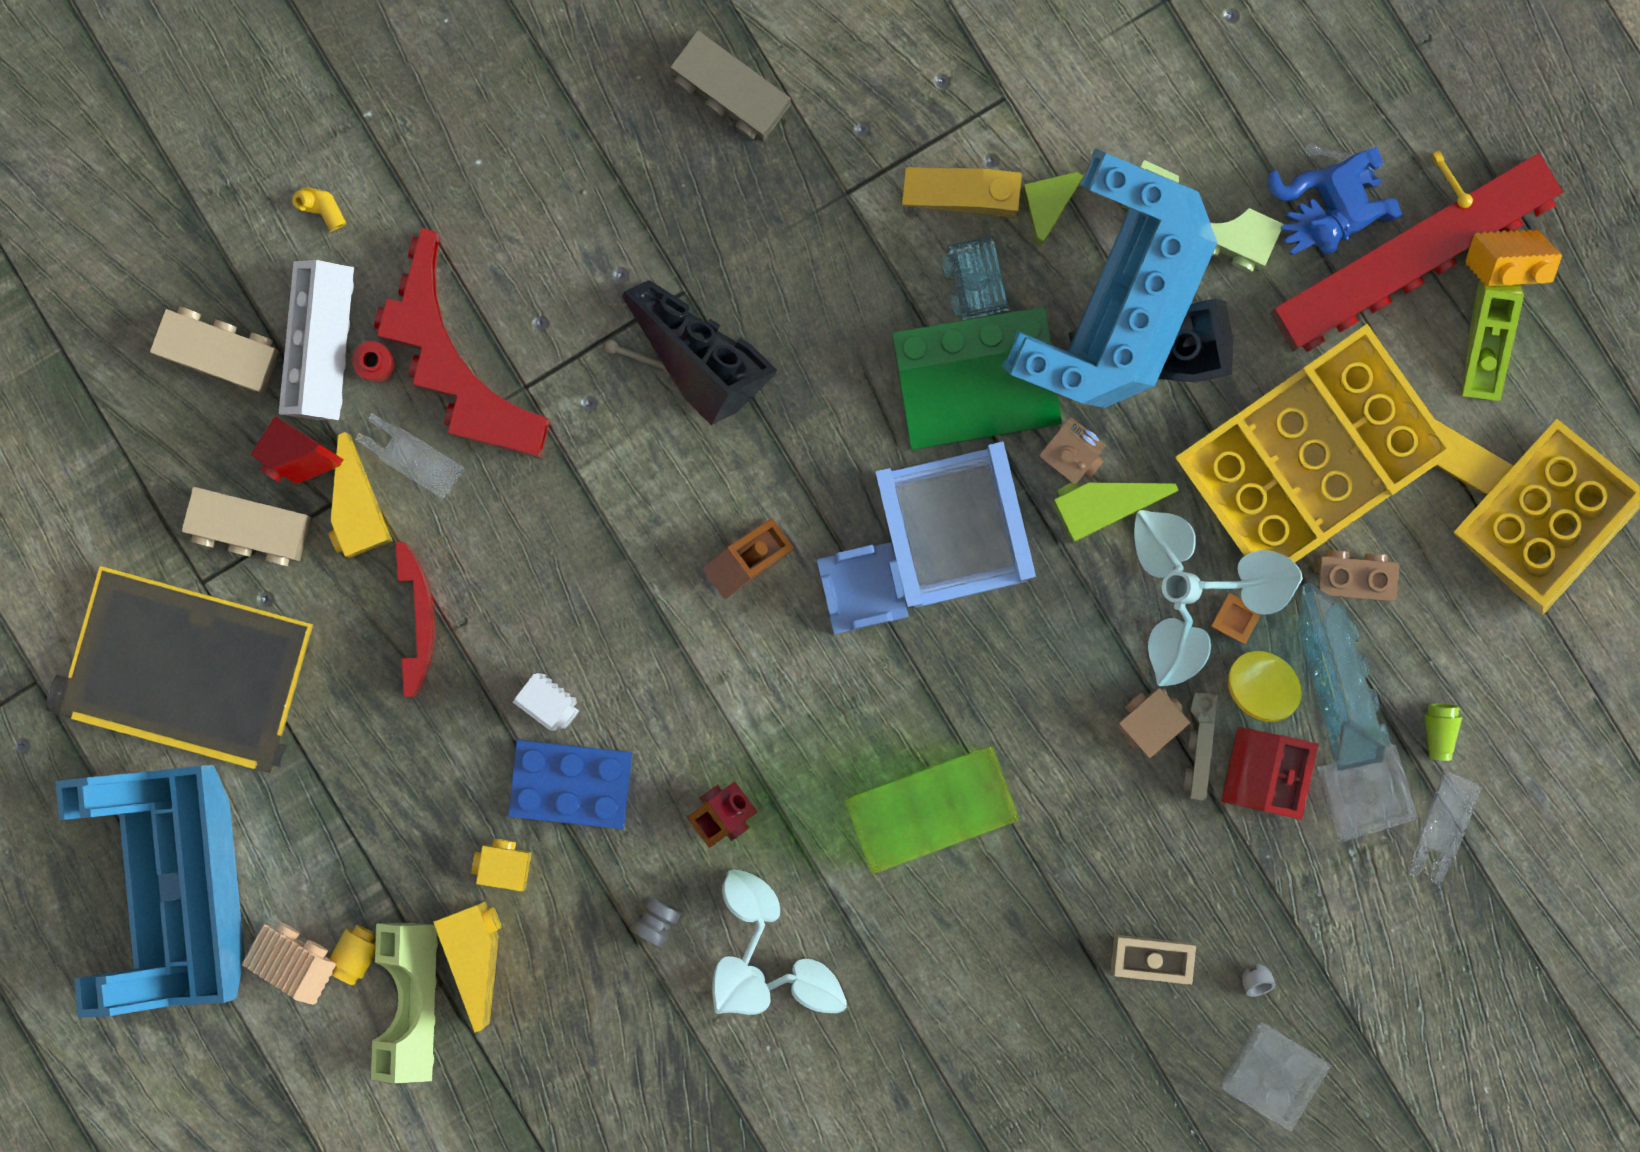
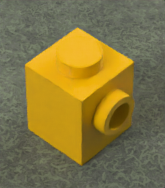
M493 839L492 845L486 844L482 846V852L475 851L471 874L478 875L476 882L478 885L524 891L526 890L532 852L515 849L516 842Z

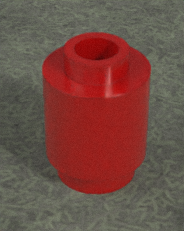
M368 341L362 343L356 348L352 357V364L356 373L370 383L385 382L394 373L395 358L390 350L379 342ZM376 354L378 356V363L374 367H367L366 363L369 357Z

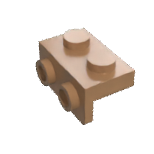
M1327 550L1326 556L1315 559L1314 574H1320L1318 593L1322 596L1391 602L1397 599L1400 563L1388 562L1387 555L1365 554L1364 560L1349 559L1350 552Z

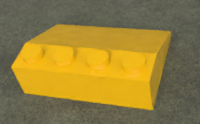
M1556 419L1454 531V535L1516 595L1543 616L1640 509V486L1561 421Z

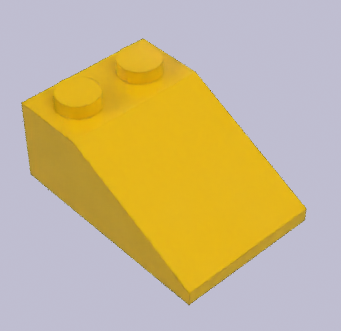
M485 901L433 922L475 1033L483 1030L490 1024L499 940L497 931L502 928L495 908H488Z

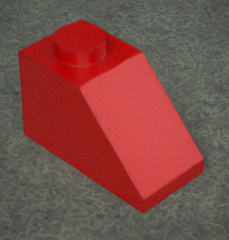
M276 416L250 454L263 463L260 471L280 482L284 476L296 484L337 468L344 460Z

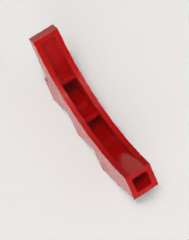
M421 228L419 237L413 236L410 242L408 258L413 260L409 274L403 273L398 290V295L403 296L402 302L387 298L385 307L379 306L374 321V329H378L377 336L384 341L421 350L420 356L414 355L412 358L409 377L414 378L413 385L416 388L456 398L455 404L449 403L444 419V425L449 426L448 433L451 436L541 458L550 424L549 419L518 408L493 393L473 375L456 352L444 326L437 298L436 261L440 236L436 231Z

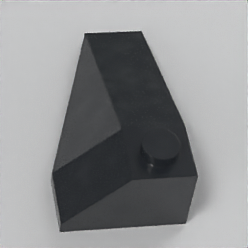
M646 281L624 291L622 298L683 397L710 425L737 413L776 374L777 369L750 343L742 338L735 342L718 331L721 326L712 319H709L706 323L689 312L687 303L652 281Z

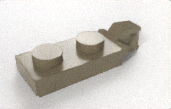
M1195 693L1190 712L1199 722V729H1191L1188 748V752L1196 753L1194 769L1186 768L1184 791L1191 792L1190 800L1204 801L1207 797L1218 695Z

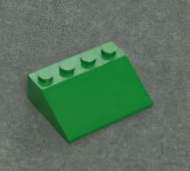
M1045 306L892 333V344L911 451L1062 425L1058 393L1015 377L1001 367L1014 343L1016 331L1051 344Z

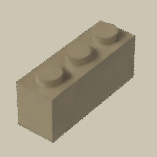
M700 31L695 33L671 66L672 75L676 77L673 80L675 85L689 95H692L694 91L706 99L704 105L710 111L721 118L726 113L737 122L735 128L751 140L757 136L762 141H765L791 106V98Z

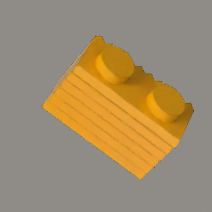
M1537 228L1534 231L1529 229L1527 232L1524 229L1521 232L1517 229L1515 232L1512 230L1508 232L1504 230L1501 233L1499 231L1495 233L1490 231L1488 234L1486 231L1482 234L1478 231L1473 236L1465 262L1466 266H1469L1470 270L1477 274V279L1481 278V283H1485V287L1545 284L1554 281L1562 255Z

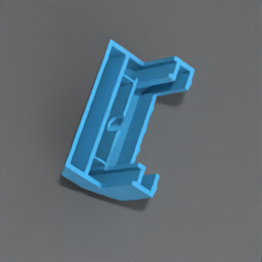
M1095 148L1087 173L1084 178L1082 177L1079 185L1129 206L1120 231L1068 351L1016 331L1014 343L1001 367L1015 377L1077 402L1106 408L1156 385L1218 242L1198 191Z
M214 765L55 781L59 820L119 814L134 969L74 978L78 1018L114 1016L166 1006L226 1003L237 999L243 968L241 964L245 958L232 819L230 801Z

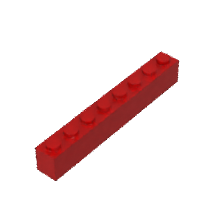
M1538 153L1471 192L1469 195H1471L1473 201L1470 207L1461 208L1457 201L1274 308L1270 314L1292 351L1294 352L1303 347L1307 353L1326 342L1323 334L1336 327L1337 331L1341 333L1358 323L1359 320L1356 315L1367 308L1373 314L1392 303L1389 296L1396 291L1402 289L1406 295L1425 283L1422 278L1423 275L1432 270H1435L1437 275H1440L1457 265L1458 262L1455 257L1466 250L1469 251L1473 236L1478 231L1481 234L1484 231L1487 234L1490 231L1493 233L1504 230L1506 232L1510 230L1515 231L1524 225L1520 218L1533 211L1535 216L1538 217L1557 206L1553 199L1563 193L1541 154Z

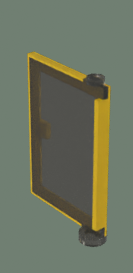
M99 566L69 675L65 677L57 674L54 677L46 700V711L73 720L272 773L273 766L281 767L285 757L287 745L280 744L313 624Z

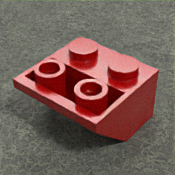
M1237 727L1220 802L1302 820L1319 744L1283 735Z

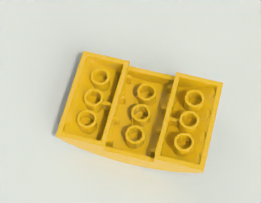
M1366 324L1175 458L1244 556L1253 551L1268 550L1287 556L1295 563L1457 450L1372 329Z

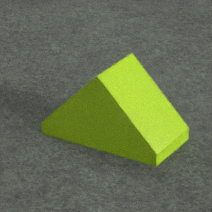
M1074 172L1024 184L1022 192L1036 244L1043 245L1084 175Z

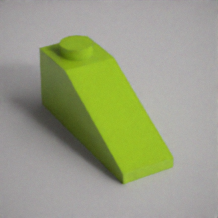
M1481 278L1479 279L1472 310L1462 396L1494 401L1501 400L1524 298L1521 285L1485 287V283H1481Z
M1077 482L1076 485L1070 483L1056 490L1059 497L1054 499L1052 504L1071 543L1179 490L1175 483H1087L1080 487Z

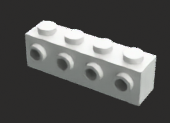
M319 260L293 262L279 405L280 415L312 420H339L343 401L342 385L346 367L347 333L350 328L349 313L351 295L354 288V267Z

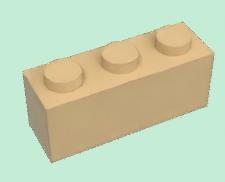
M179 306L177 313L168 309L165 310L150 353L265 395L281 353L271 347L273 340L252 332L249 339L235 334L237 327L216 319L213 326L199 321L201 314Z
M193 487L182 532L192 535V543L213 548L216 540L230 544L229 552L251 557L252 550L267 553L265 561L288 566L289 559L296 561L301 559L311 517Z

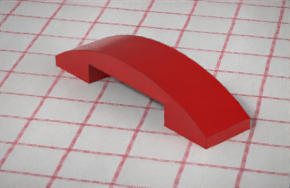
M396 542L398 581L402 583L413 582L417 658H402L404 697L409 698L418 695L428 674L434 650L435 613L431 590L421 563L407 543Z

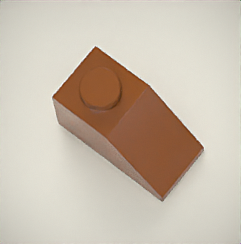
M771 518L724 549L705 565L702 570L723 598L726 599L795 548L773 518Z

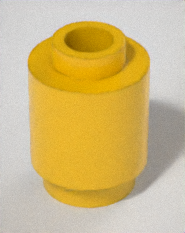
M356 924L354 930L346 927L329 958L336 963V968L332 970V976L350 985H355L358 978L362 979L375 956L376 941L374 940L376 934Z

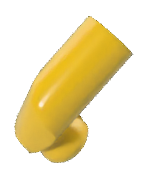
M304 187L293 194L292 203L294 207L299 211L322 215L330 232L338 230L347 224L330 192Z

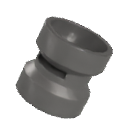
M648 895L643 904V918L635 919L630 930L650 943L663 948L669 938L666 930L678 922L682 913Z

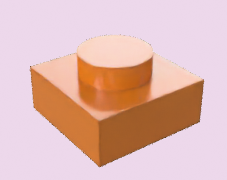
M1229 592L1210 627L1245 645L1261 614L1249 610L1241 598Z

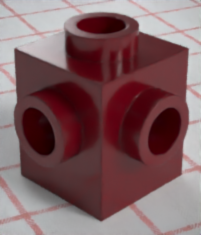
M734 781L723 790L717 784L702 795L699 799L703 805L688 815L687 819L710 848L726 836L732 842L750 828L746 821L758 812Z

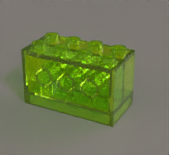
M990 745L844 798L871 875L1020 820L994 747Z

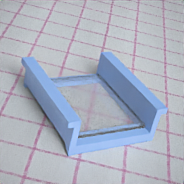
M1004 442L990 444L985 450L896 471H891V468L875 471L907 607L914 606V608L927 606L1024 583L1028 579L1036 577Z

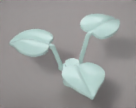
M1140 510L1136 514L1134 539L1138 559L1142 567L1150 575L1164 578L1162 582L1163 595L1169 601L1175 602L1174 608L1179 610L1185 620L1184 623L1176 618L1165 619L1158 623L1150 634L1148 641L1149 658L1155 672L1157 685L1159 686L1176 685L1192 678L1204 667L1209 658L1211 650L1210 637L1205 630L1191 627L1193 620L1185 607L1186 604L1196 602L1200 598L1203 589L1242 588L1241 598L1244 605L1257 614L1268 615L1282 610L1289 603L1302 581L1301 570L1290 558L1268 550L1253 551L1240 560L1238 574L1241 581H1200L1196 575L1182 572L1184 568L1181 562L1188 560L1195 550L1196 541L1192 526L1184 518L1175 514Z
M728 870L722 886L725 904L739 919L746 922H756V929L742 960L737 957H724L715 967L712 982L715 1013L760 1014L770 1004L769 991L785 983H792L791 992L793 997L806 1008L823 1013L843 1012L847 1008V1003L841 986L829 968L818 961L800 959L793 965V975L786 974L768 984L765 983V977L758 968L748 966L764 929V921H776L780 916V905L774 891L759 877L741 870Z

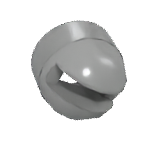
M1255 964L1257 969L1253 971L1249 967L1245 969L1242 975V983L1247 996H1260L1275 988L1276 984L1272 973L1264 965Z

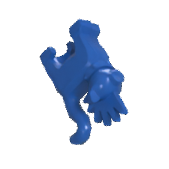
M1377 147L1351 155L1341 163L1296 175L1287 186L1282 184L1277 170L1269 173L1266 186L1271 196L1280 201L1294 200L1300 197L1306 190L1315 187L1327 208L1325 212L1314 199L1308 201V206L1303 203L1297 206L1300 213L1288 212L1286 214L1288 219L1296 222L1281 226L1282 231L1295 233L1283 240L1284 244L1297 243L1289 251V255H1294L1311 245L1319 247L1323 254H1331L1337 250L1339 241L1349 240L1351 234L1366 228L1374 220L1378 219L1382 223L1391 222L1402 216L1397 199L1368 201L1363 185L1369 189L1382 184L1381 179L1376 177L1373 170L1378 169L1383 164Z

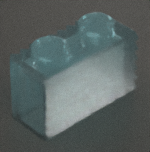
M993 236L948 245L947 255L941 256L945 278H953L955 293L949 294L953 316L960 315L961 321L1008 313L1009 309Z

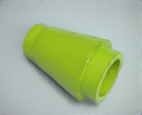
M1448 703L1428 704V712L1424 713L1429 759L1439 761L1452 760L1463 718L1459 714L1460 706Z

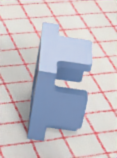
M892 542L876 546L869 545L817 559L834 635L909 617Z

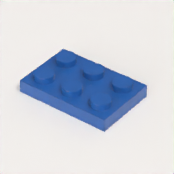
M517 740L508 817L624 829L633 752Z

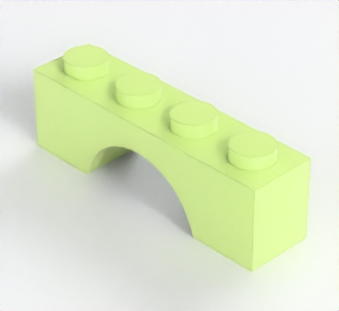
M1144 160L1142 162L1141 168L1148 169L1179 183L1178 175ZM1122 205L1121 208L1129 210V206ZM1250 208L1232 221L1211 223L1218 242L1212 256H1218L1219 253L1233 258L1231 263L1239 269L1247 272H1253L1254 269L1261 271L1268 261L1281 232V226L1284 224Z
M422 923L376 924L375 963L387 969L394 978L398 990V1008L395 1018L386 1032L372 1040L371 1080L389 1083L432 1081L435 988L437 984L436 950L438 947L435 925Z

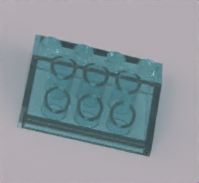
M1312 583L1303 584L1298 635L1337 771L1383 762L1385 748L1390 746V739L1386 725H1379L1376 712L1380 711L1376 690L1374 688L1369 689L1365 677L1369 676V666L1365 654H1358L1355 644V642H1359L1357 624L1354 619L1348 620L1346 609L1339 602Z

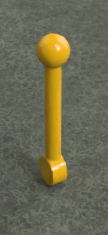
M1440 150L1431 153L1435 166L1440 168L1458 196V205L1461 208L1470 207L1473 201L1471 195L1464 193L1446 165Z

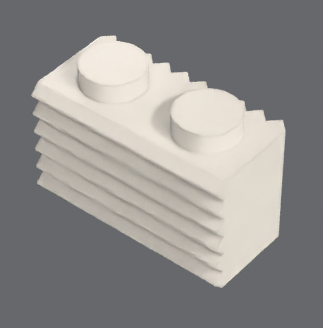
M540 673L532 675L513 701L515 705L550 731H556L558 727L566 729L579 712L574 707L577 703L576 698L570 697V693L564 692V688H558V684L552 683V679H548L545 674Z

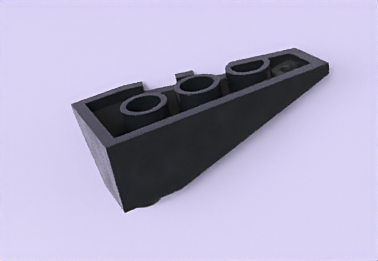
M1214 298L1190 305L1158 379L1197 383L1232 375L1233 335L1226 301ZM1076 331L1068 333L1070 344Z

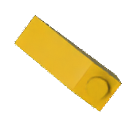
M906 167L902 206L1016 218L1019 208L1022 173L973 168Z
M344 432L338 435L336 455L344 460L339 467L335 468L331 523L334 530L329 532V536L337 553L343 551L345 557L353 558L393 541L352 437Z

